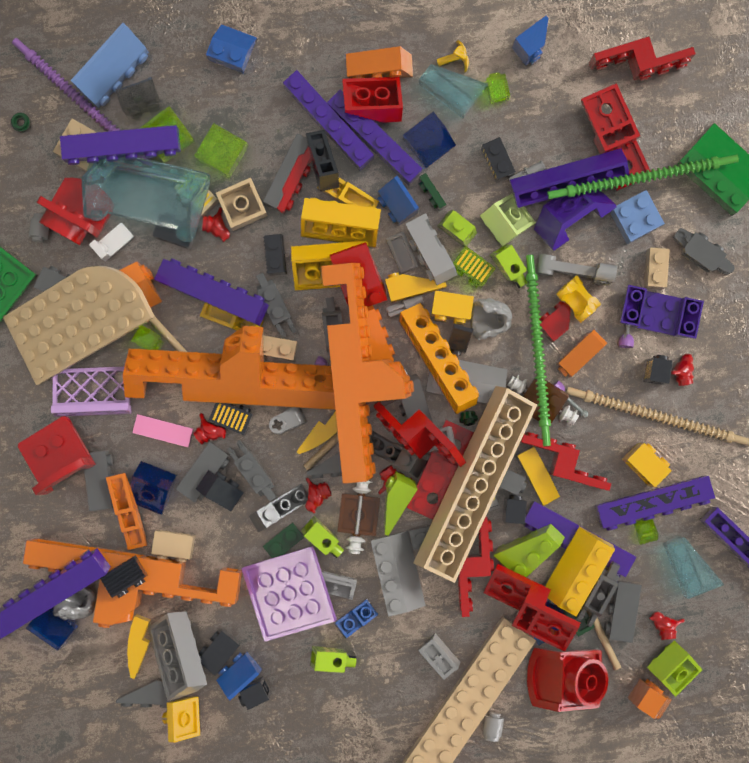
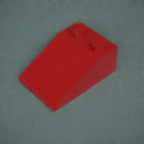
M400 77L342 79L345 113L382 123L402 122L403 103Z
M366 242L330 254L333 265L360 263V267H363L364 279H362V287L365 286L366 289L364 306L369 307L387 300L384 284ZM347 284L340 285L348 304Z

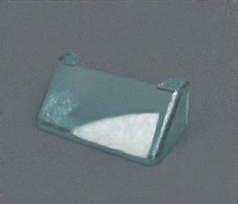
M126 157L118 158V161L112 162L101 159L98 163H94L82 176L83 215L85 218L99 221L107 214L167 227L175 229L176 237L181 241L191 242L195 238L209 190L210 175L205 172L139 157L133 160H127Z

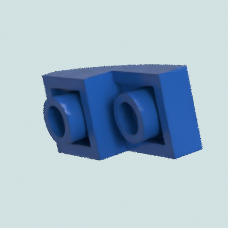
M366 599L334 622V624L346 639L378 614Z

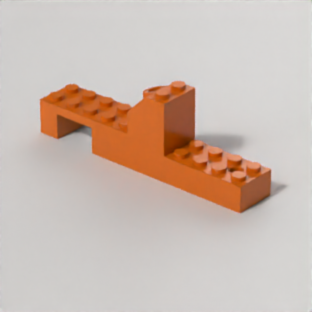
M360 263L321 266L323 286L347 284L350 323L327 326L343 483L366 482L376 473L375 463L372 462L371 455L374 454L373 443H370L369 435H372L371 424H368L367 417L370 416V407L366 402L406 399L412 396L411 392H414V383L410 381V376L406 374L400 361L392 362L390 359H369L372 356L371 345H368L367 337H370L369 326H366L365 318H368L367 306H364L366 289L365 286L362 287L364 269L360 267Z
M241 327L224 340L222 354L129 349L123 371L124 395L127 398H144L148 382L182 384L183 401L335 409L331 366L264 362L263 327Z
M34 538L26 541L23 564L29 565L28 568L31 569L47 567V571L50 572L57 569L61 571L69 561L73 559L77 561L87 550L93 551L97 547ZM98 548L111 566L109 571L136 555L148 574L144 578L146 582L136 588L134 585L127 588L129 592L120 598L117 595L112 598L102 581H99L93 623H98V627L110 628L114 624L132 621L134 610L141 605L142 594L154 595V593H162V597L173 598L177 595L181 596L182 600L193 601L196 598L201 599L200 602L212 604V602L216 601L225 607H231L239 599L243 573L240 569L222 568L220 570L218 588L211 589L183 584L186 562Z

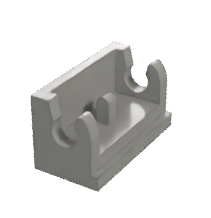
M322 571L330 595L353 600L357 583L356 578Z
M436 633L431 636L429 641L424 642L418 650L443 680L456 671L461 663Z

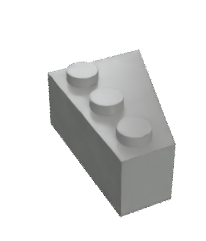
M425 213L406 223L411 239L408 241L413 251L417 250L419 254L417 258L421 266L425 265L428 269L425 272L429 280H434L438 286L457 275L455 266L445 247L439 241L435 229H432L427 214Z

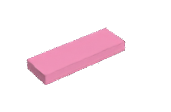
M137 414L132 433L189 447L193 429Z

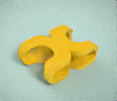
M578 275L556 293L561 301H565L572 308L574 317L580 323L594 313L601 305L596 297L591 296L583 286V281Z

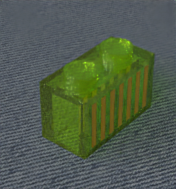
M466 245L453 262L457 275L467 277L469 279L468 283L475 288L478 286L482 288L496 269V267Z

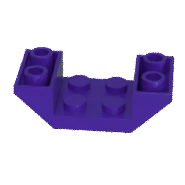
M599 190L596 192L591 191L590 194L586 192L585 195L583 193H580L579 196L575 194L574 197L570 198L568 196L554 198L543 206L534 231L555 251L569 241L565 229L591 211H594L602 218L617 206Z
M628 285L620 323L670 336L696 339L704 301L688 297L669 296L647 291L646 288Z

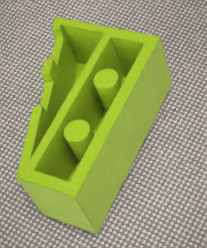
M549 524L529 533V535L499 546L493 556L506 568L524 577H528L561 546L565 537L552 524Z

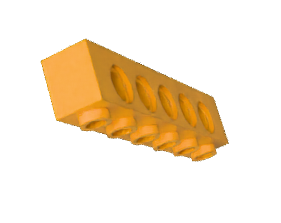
M419 303L400 312V324L454 412L458 414L476 405L479 397L478 390L469 382L467 372L459 366L457 356L449 350V344L446 339L441 337L437 324H433L429 311ZM417 325H423L424 328H419ZM427 340H431V341H433L434 343H433V344H430V343H428V342H426V341H427ZM436 356H442L444 359H438ZM446 371H451L453 375L446 374ZM455 387H461L463 391H458Z

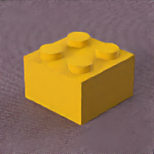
M435 291L431 317H434V321L445 322L446 319L453 320V324L464 325L471 319L474 296Z
M637 443L622 460L649 487H656L671 472L668 468L670 464L663 457H657L654 454L656 450L649 443Z

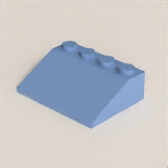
M122 23L71 79V82L81 94L99 109L109 102V97L113 92H117L122 87V82L134 74L137 65L146 61L149 52L133 32Z

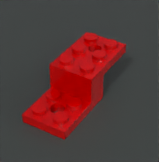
M648 36L594 53L589 61L591 70L597 69L599 71L607 68L612 63H615V65L622 64L627 59L633 79L643 81L651 78L652 74L658 73V75L668 73L669 69L676 67V70L687 67V64L691 62L696 53L694 47L656 58L650 37Z
M617 83L582 98L580 101L596 134L593 141L599 154L621 148L627 161L632 166L631 170H629V175L630 173L635 175L636 172L640 174L641 171L646 173V170L651 172L637 142V139L640 137L639 131ZM604 104L609 105L612 109L611 113L604 114L601 106ZM624 184L623 187L619 185L618 188H615V190L617 192L628 186H626V184Z
M380 402L373 406L378 412L376 417L382 422V425L388 432L393 434L400 444L402 443L405 446L404 448L411 456L415 454L420 459L435 446L440 452L445 454L452 464L456 462L462 467L466 463L457 447L420 409L401 425Z
M445 420L442 428L452 427L454 439L459 440L461 443L459 452L463 456L474 432ZM443 452L431 453L417 484L418 490L407 508L433 520L459 465L456 462L452 464ZM432 492L438 496V501L434 504H430L427 501L428 494Z
M525 432L520 443L555 452L549 475L610 491L612 483L607 482L608 478L593 475V478L588 477L589 473L575 470L580 450L575 449L576 445L562 442V445L556 444L557 440L550 438L551 446H543V440L538 439L537 434Z
M487 516L478 532L479 554H469L458 575L459 611L461 617H470L469 612H473L472 600L468 598V592H472L470 578L467 579V577L491 576V571H494V560L490 558V552H493V541L489 539V532H492V522Z
M497 564L483 593L518 610L512 623L513 627L565 652L581 624L545 606L551 589ZM504 585L510 586L511 589L506 588Z

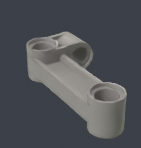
M539 254L536 273L544 276H553L554 272L573 276L578 275L579 277L593 279L594 284L609 286L615 282L617 265L597 263L595 267L556 261V256Z

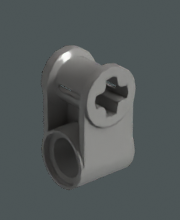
M291 407L273 417L269 422V428L274 434L279 435L303 425L307 420L300 407ZM277 420L279 423L283 422L279 431L277 428L273 429V426H275L274 422Z

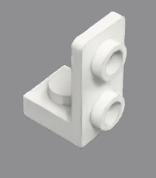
M120 223L99 242L94 240L89 245L106 262L134 236L123 223Z

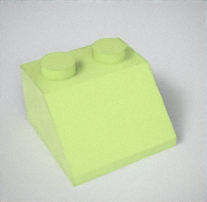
M512 193L493 204L480 215L485 225L491 230L502 247L536 223L524 206L517 208Z

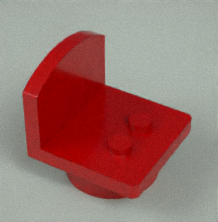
M73 177L64 178L52 201L40 196L36 202L46 209L39 223L78 245H81L87 233L98 238L115 209L111 198L100 187L87 180Z
M67 416L60 417L18 444V449L38 482L32 488L35 495L49 494L54 491L52 488L54 485L81 469H89L96 465Z
M541 647L534 648L527 670V687L532 706L556 712L599 708L600 702L608 688V673L602 663V651L586 649L564 652Z

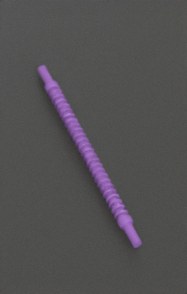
M18 38L12 41V44L25 55L27 61H32V65H36V69L40 68V72H44V76H48V80L52 79L51 82L56 83V87H60L61 91L64 90L63 93L68 94V98L72 97L71 100L76 101L75 104L80 105V109L84 108L83 111L88 112L87 115L92 116L93 120L96 119L95 122L100 123V127L103 126V129L108 130V132L120 131V128L116 129V125H112V121H108V117L104 118V114H100V110H96V106L92 107V103H88V99L84 100V96H80V92H76V88L72 89L73 86L68 85V81H64V77L60 78L61 75L56 74V70H52L51 66L48 67L49 64L44 63V59L40 60L41 57L37 56L33 49L30 50ZM145 155L137 156L150 170L156 167V164L150 158H146Z

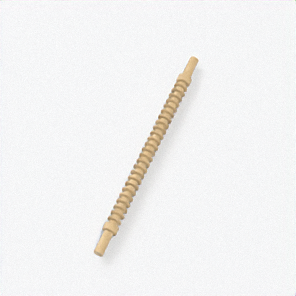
M567 387L566 393L582 398L588 403L593 401V404L599 403V406L603 404L604 407L609 406L610 409L614 407V410L620 409V412L624 410L625 413L630 412L631 415L633 413L636 416L641 415V418L645 416L646 419L651 418L652 421L654 419L657 422L662 421V424L666 422L667 425L672 424L673 427L675 425L678 428L683 427V430L687 428L688 431L693 430L694 433L697 431L699 434L704 433V436L709 434V437L714 436L715 439L718 437L720 440L725 439V442L728 443L736 442L749 446V438L736 435L730 430L725 432V429L721 431L719 427L717 429L714 426L710 428L709 425L704 426V423L700 425L698 421L694 423L693 420L688 421L687 418L683 420V417H680L679 419L677 415L673 417L672 414L667 415L666 412L662 414V411L657 412L656 409L652 411L651 408L646 409L645 406L641 408V405L635 406V403L630 405V402L625 403L624 400L620 402L619 399L614 400V397L609 399V396L604 397L603 394L599 396L598 393L593 394V391L590 390L585 392L571 387Z

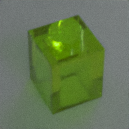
M500 72L490 74L485 81L490 104L509 100L510 91L506 75H500Z
M141 325L131 341L147 350H159L163 344V341H161L163 337Z

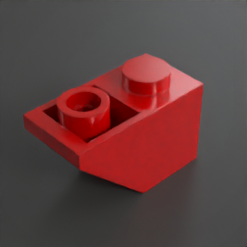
M560 301L554 306L555 311L549 314L547 312L539 319L542 322L540 324L542 332L552 343L569 330L571 307L564 301Z

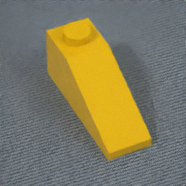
M399 272L390 274L388 279H385L391 303L447 287L446 282L437 286L434 280L430 281L426 278L405 274L399 275Z

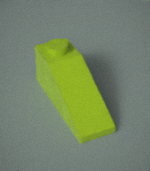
M395 472L393 477L390 476L386 482L384 532L387 536H389L418 490L416 481L398 472Z

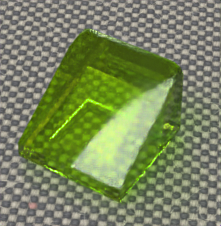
M653 519L637 521L634 524L640 545L658 540V531Z

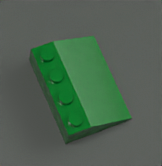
M714 123L676 166L679 164L684 165L685 162L689 164L690 161L693 163L696 160L700 162L701 159L705 161L706 158L710 160L711 157L715 156L722 158L738 155L739 162L721 165L717 169H712L711 167L710 170L705 168V171L700 169L699 172H696L695 170L694 173L689 172L686 174L725 211L733 216L749 200V154Z

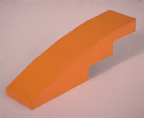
M126 473L106 477L114 512L118 516L121 532H124L128 550L147 546L148 543Z

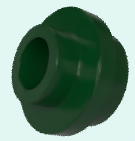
M16 113L11 119V126L18 132H24L30 126V119L24 113ZM19 120H24L22 126L18 125Z
M475 411L463 412L460 414L461 418H459V422L464 423V426L474 425L475 421L478 420Z

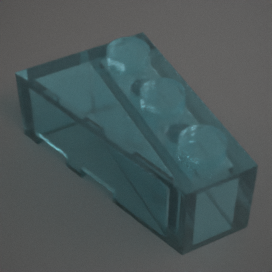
M430 64L419 78V85L463 119L488 86L487 83Z
M679 536L663 543L685 598L690 599L724 585L685 537Z

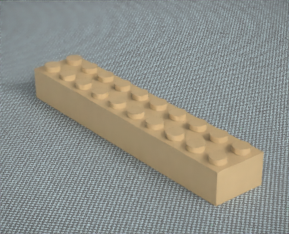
M495 387L463 455L466 463L462 467L458 466L413 564L453 583L456 582L537 404L508 388Z
M502 616L402 763H453L530 651L536 639L513 627L512 622Z

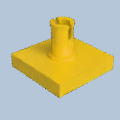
M191 696L167 702V711L162 715V718H167V720L163 719L162 722L168 724V742L175 743L200 736L198 697Z

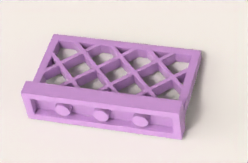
M124 367L66 369L59 373L70 377L63 386L58 383L57 374L53 377L51 414L55 417L131 414L130 398L125 397V400H116L113 397L120 388L124 391L122 387L124 385L123 381L119 384L113 378L117 372H123ZM104 372L108 378L100 385L94 377L98 373ZM80 373H85L89 378L80 385L75 378ZM91 380L99 386L92 394L84 389ZM110 380L118 385L111 393L103 388ZM74 381L79 388L71 395L65 388ZM101 389L108 394L103 401H97L94 398ZM81 390L89 395L84 402H78L75 399ZM65 391L70 398L65 403H58V395Z

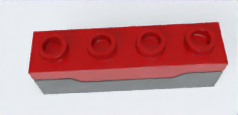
M298 133L296 134L263 201L264 205L283 214L286 211L290 212L294 204L292 199L295 193L299 194L303 186L301 181L303 177L308 176L311 170L309 165L312 160L306 137Z

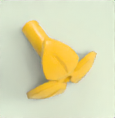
M457 40L458 47L454 50L453 54L438 58L437 63L441 66L460 59L464 62L465 73L469 66V58L464 44Z

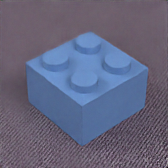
M647 190L622 202L610 212L626 244L665 224Z

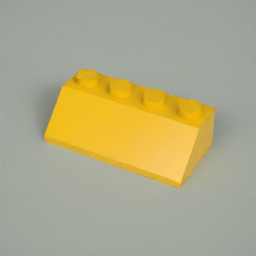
M304 198L301 215V237L341 243L368 241V247L376 248L381 209L373 206H357L353 203L343 204L337 201Z
M368 241L291 246L295 291L341 287L340 285L323 286L321 266L333 265L330 254L364 242L368 245Z
M579 526L545 587L551 589L548 599L561 609L577 616L615 551L614 545Z

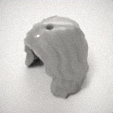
M491 298L476 300L473 303L470 319L473 336L481 340L488 337H496L498 334L507 331L511 327L512 312L505 303Z
M85 587L54 606V616H59L63 620L86 618L94 612L96 596L90 588Z

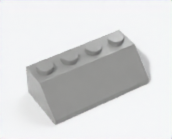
M436 356L438 359H444L442 356ZM459 360V366L467 372L469 382L478 390L479 397L477 403L488 404L496 386L506 387L507 369ZM429 371L425 392L444 396ZM446 371V374L453 375L451 371ZM455 387L456 390L463 391L461 387Z
M408 531L371 539L388 617L426 606L416 564H413L415 558Z
M187 611L167 613L148 627L167 701L197 692L207 685Z

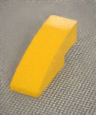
M339 178V188L322 191L343 204L353 203L357 206H373L376 208L379 203L370 195Z
M204 303L200 313V317L235 331L243 326L262 327L264 322L262 320L260 326L207 303Z
M336 411L326 425L318 421L297 450L298 454L320 446L338 432Z
M534 446L516 455L543 506L560 497Z
M138 614L134 616L128 638V668L130 678L132 679L136 678L151 640L144 638L151 619Z

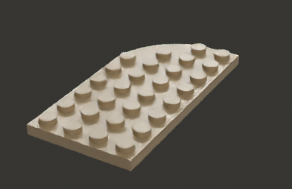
M107 266L82 268L3 317L36 385L44 383L155 318L137 283L122 271Z

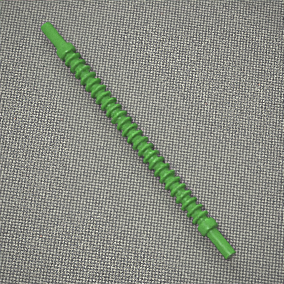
M738 155L722 158L715 156L711 157L710 160L706 158L705 161L701 159L700 162L696 160L695 163L690 161L687 164L685 162L684 165L668 166L667 169L663 167L662 170L657 168L656 171L652 169L651 172L646 170V173L643 171L640 174L636 172L635 175L630 173V176L625 174L624 177L621 175L619 178L614 176L613 179L609 177L608 180L604 178L603 181L598 179L597 182H587L585 185L584 183H581L580 186L578 184L576 186L568 185L564 189L548 191L547 196L548 199L563 196L570 198L574 197L575 194L579 196L580 193L585 195L588 192L590 194L591 191H602L603 188L604 190H607L608 187L612 189L613 186L618 188L619 185L623 187L624 184L629 186V183L632 185L635 182L639 184L640 181L645 183V180L650 182L651 179L655 181L656 178L661 180L662 177L666 179L667 176L671 178L675 175L677 177L678 174L694 173L695 170L699 172L700 169L705 171V168L707 170H710L711 167L712 169H717L721 165L737 163L739 158Z
M527 255L528 274L526 275V281L528 284L526 286L529 287L527 292L530 293L527 297L530 298L528 301L530 303L528 308L531 309L529 311V314H531L529 319L532 320L530 322L532 325L530 329L533 330L531 333L533 338L531 340L534 341L532 344L534 349L532 351L535 352L533 355L535 360L533 362L536 363L534 366L536 371L534 373L537 374L535 377L537 382L535 384L538 385L536 388L538 393L536 395L539 396L537 398V401H539L537 406L540 407L538 410L540 415L538 417L541 419L539 420V427L542 430L543 446H551L549 431L551 420L548 419L550 417V414H548L550 409L547 408L549 406V403H547L549 398L546 397L548 395V392H546L548 387L545 386L547 384V381H545L547 376L544 375L546 373V370H544L546 365L543 364L545 362V359H543L545 354L542 353L544 351V348H542L544 343H541L543 332H540L542 329L540 324L542 322L539 321L541 318L539 313L541 311L538 310L540 308V305H538L540 300L537 299L539 297V294H537L539 289L536 288L538 286V283H536L538 275L535 274L534 255Z

